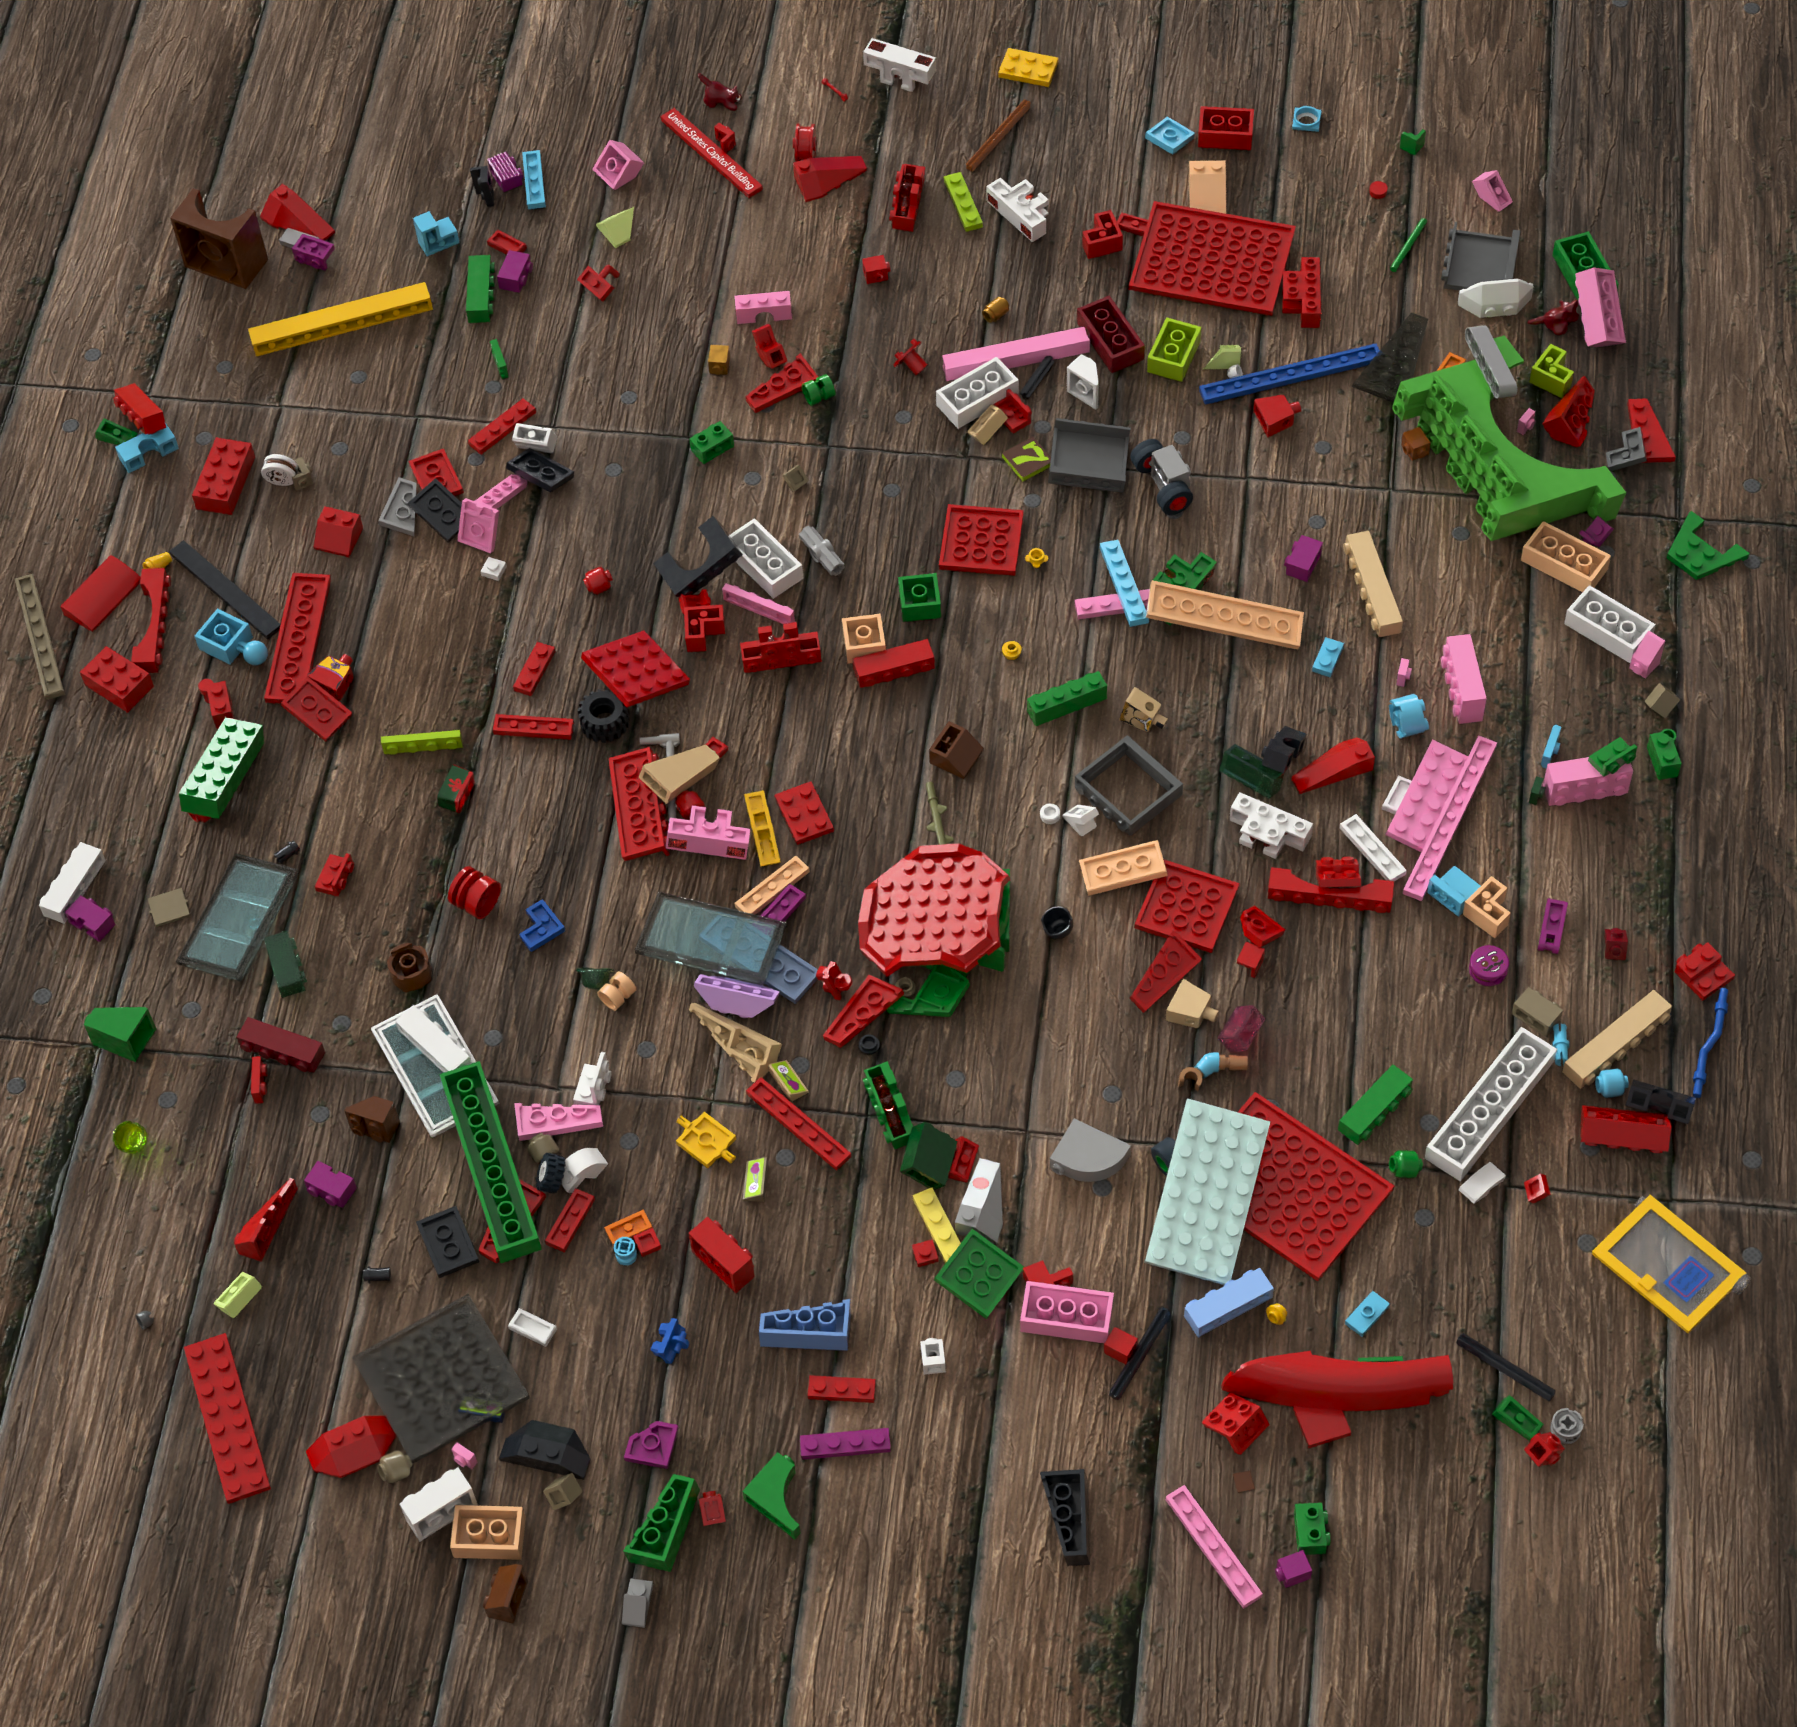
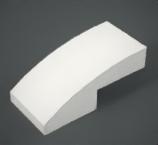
M1489 1162L1465 1181L1458 1190L1475 1204L1487 1196L1492 1188L1503 1182L1506 1175Z

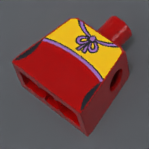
M346 654L339 660L327 656L306 676L340 702L354 677L350 667L353 660Z

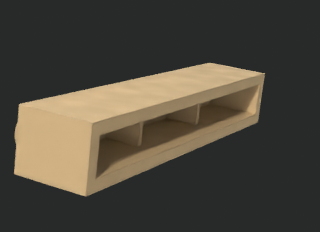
M1364 531L1347 535L1346 543L1343 544L1344 552L1349 556L1350 569H1354L1355 582L1357 585H1360V596L1366 602L1367 615H1371L1372 629L1376 630L1378 637L1401 633L1403 620L1370 532Z
M1652 990L1565 1061L1562 1073L1580 1089L1586 1084L1591 1085L1601 1071L1609 1070L1615 1060L1620 1061L1626 1055V1051L1630 1048H1636L1643 1037L1652 1035L1660 1023L1662 1025L1665 1024L1671 1017L1672 1005L1655 990Z

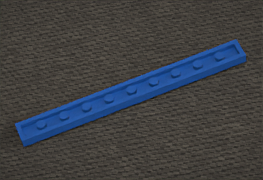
M1375 343L1199 386V392L1206 405L1382 362L1383 357Z

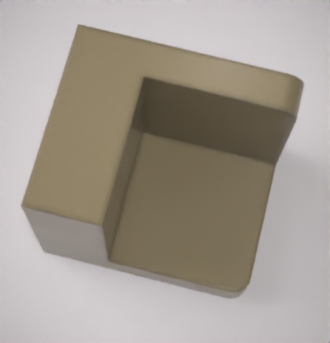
M1659 683L1647 697L1645 703L1652 710L1666 718L1680 699L1674 692Z
M573 1473L555 1479L543 1492L552 1509L556 1510L571 1504L582 1493V1489Z

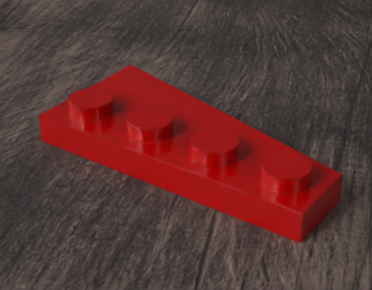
M801 353L796 356V360L792 363L789 362L783 366L784 369L778 374H773L768 382L760 384L745 396L746 402L755 413L802 391V383L810 380L816 381L818 375Z
M1173 930L1130 996V1000L1145 1013L1200 963L1202 958Z
M519 1179L532 1217L545 1200L546 1194ZM488 1226L478 1251L482 1256L498 1263L500 1260Z

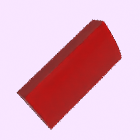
M110 555L60 606L63 615L93 632L140 584L141 577L125 563Z

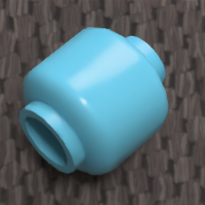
M1619 1069L1603 1070L1595 1078V1086L1597 1092L1601 1093L1605 1098L1618 1097L1624 1094L1625 1088L1629 1086L1628 1077L1623 1075Z

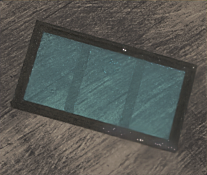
M235 853L178 956L176 963L242 981L299 875L298 869Z
M658 891L635 947V954L764 985L787 927V922Z

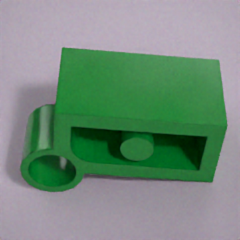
M1664 729L1659 733L1650 734L1647 750L1658 780L1674 778L1679 775L1682 763L1675 747L1677 736L1672 729Z

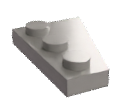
M398 477L378 520V525L414 536L415 511L408 506V502L416 496L415 482Z

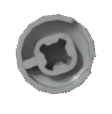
M1562 1408L1553 1415L1550 1432L1555 1434L1561 1443L1572 1444L1580 1438L1584 1425L1583 1418L1576 1410L1572 1411L1569 1408Z

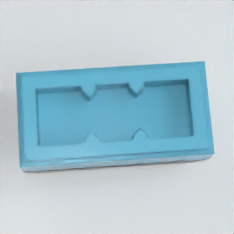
M1554 725L1542 757L1541 766L1547 769V764L1551 763L1553 754H1558L1561 744L1558 743L1561 726Z
M1372 1291L1345 1320V1324L1363 1337L1389 1308L1390 1303Z

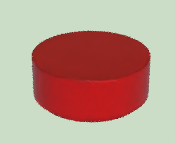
M1375 181L1370 185L1369 194L1375 199H1382L1387 195L1388 187L1384 182Z

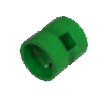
M827 374L817 377L816 381L810 380L802 383L804 397L810 406L820 403L822 398L827 400L836 395L834 385Z

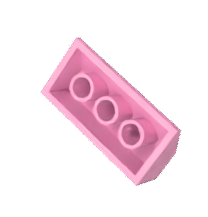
M1591 268L1576 273L1575 283L1579 293L1578 301L1582 311L1581 320L1585 329L1584 338L1587 346L1603 347L1626 343L1614 270Z
M1027 1281L1020 1319V1332L1105 1343L1109 1337L1114 1293Z

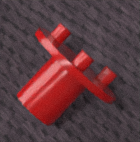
M912 339L910 341L913 345L905 353L901 351L894 355L898 360L893 366L897 367L904 362L917 376L928 364L915 351L922 342Z

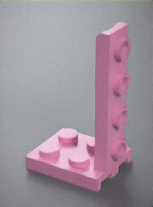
M511 474L477 500L472 501L465 498L461 506L458 542L492 553L495 549L499 510L497 509L527 487L528 480L521 478L519 475Z

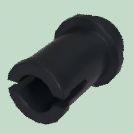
M294 840L292 842L288 841V845L273 854L275 858L277 857L276 860L280 864L294 854L298 855L300 848Z
M368 1266V1268L363 1269L364 1282L368 1281V1284H371V1281H390V1267L371 1268Z

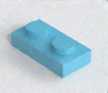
M1325 637L1312 667V672L1331 677L1344 648V643Z

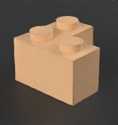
M1491 876L1465 901L1463 915L1493 938H1496L1509 923L1511 913L1501 906L1506 898L1507 887Z

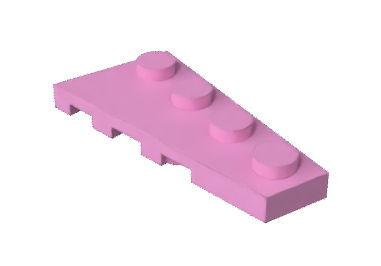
M514 1103L519 1141L529 1140L539 1133L553 1136L603 1127L600 1105H572V1107H563L562 1104H553V1107L541 1106V1104L522 1106V1103Z

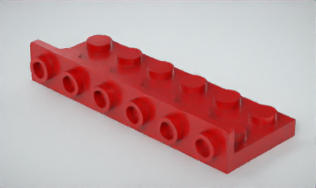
M650 747L609 758L621 855L624 861L663 851L666 856L670 855L669 849H666L669 827L664 814H667L666 806L662 799L639 778L642 767L645 764L659 760L657 753L654 754Z

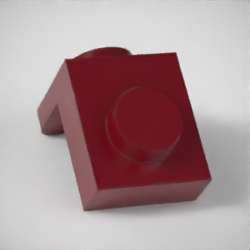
M1619 928L1605 929V959L1625 960L1628 946L1626 930Z

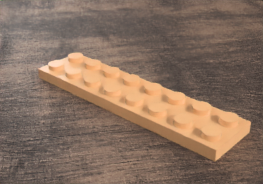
M1152 580L1146 618L1298 650L1301 642L1304 612Z

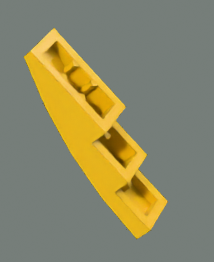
M764 790L744 794L760 866L780 863Z

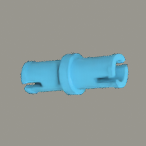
M1555 1024L1553 1026L1554 1041L1552 1043V1046L1557 1049L1555 1064L1561 1066L1562 1058L1564 1066L1565 1061L1568 1060V1048L1570 1046L1567 1040V1026L1561 1024V1031H1559V1024Z

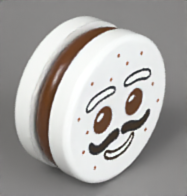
M272 454L264 459L261 475L272 484L289 486L293 484L292 477L297 474L298 465L287 456Z

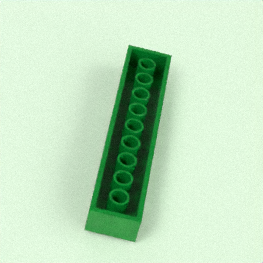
M480 1061L439 1074L500 1263L542 1250Z

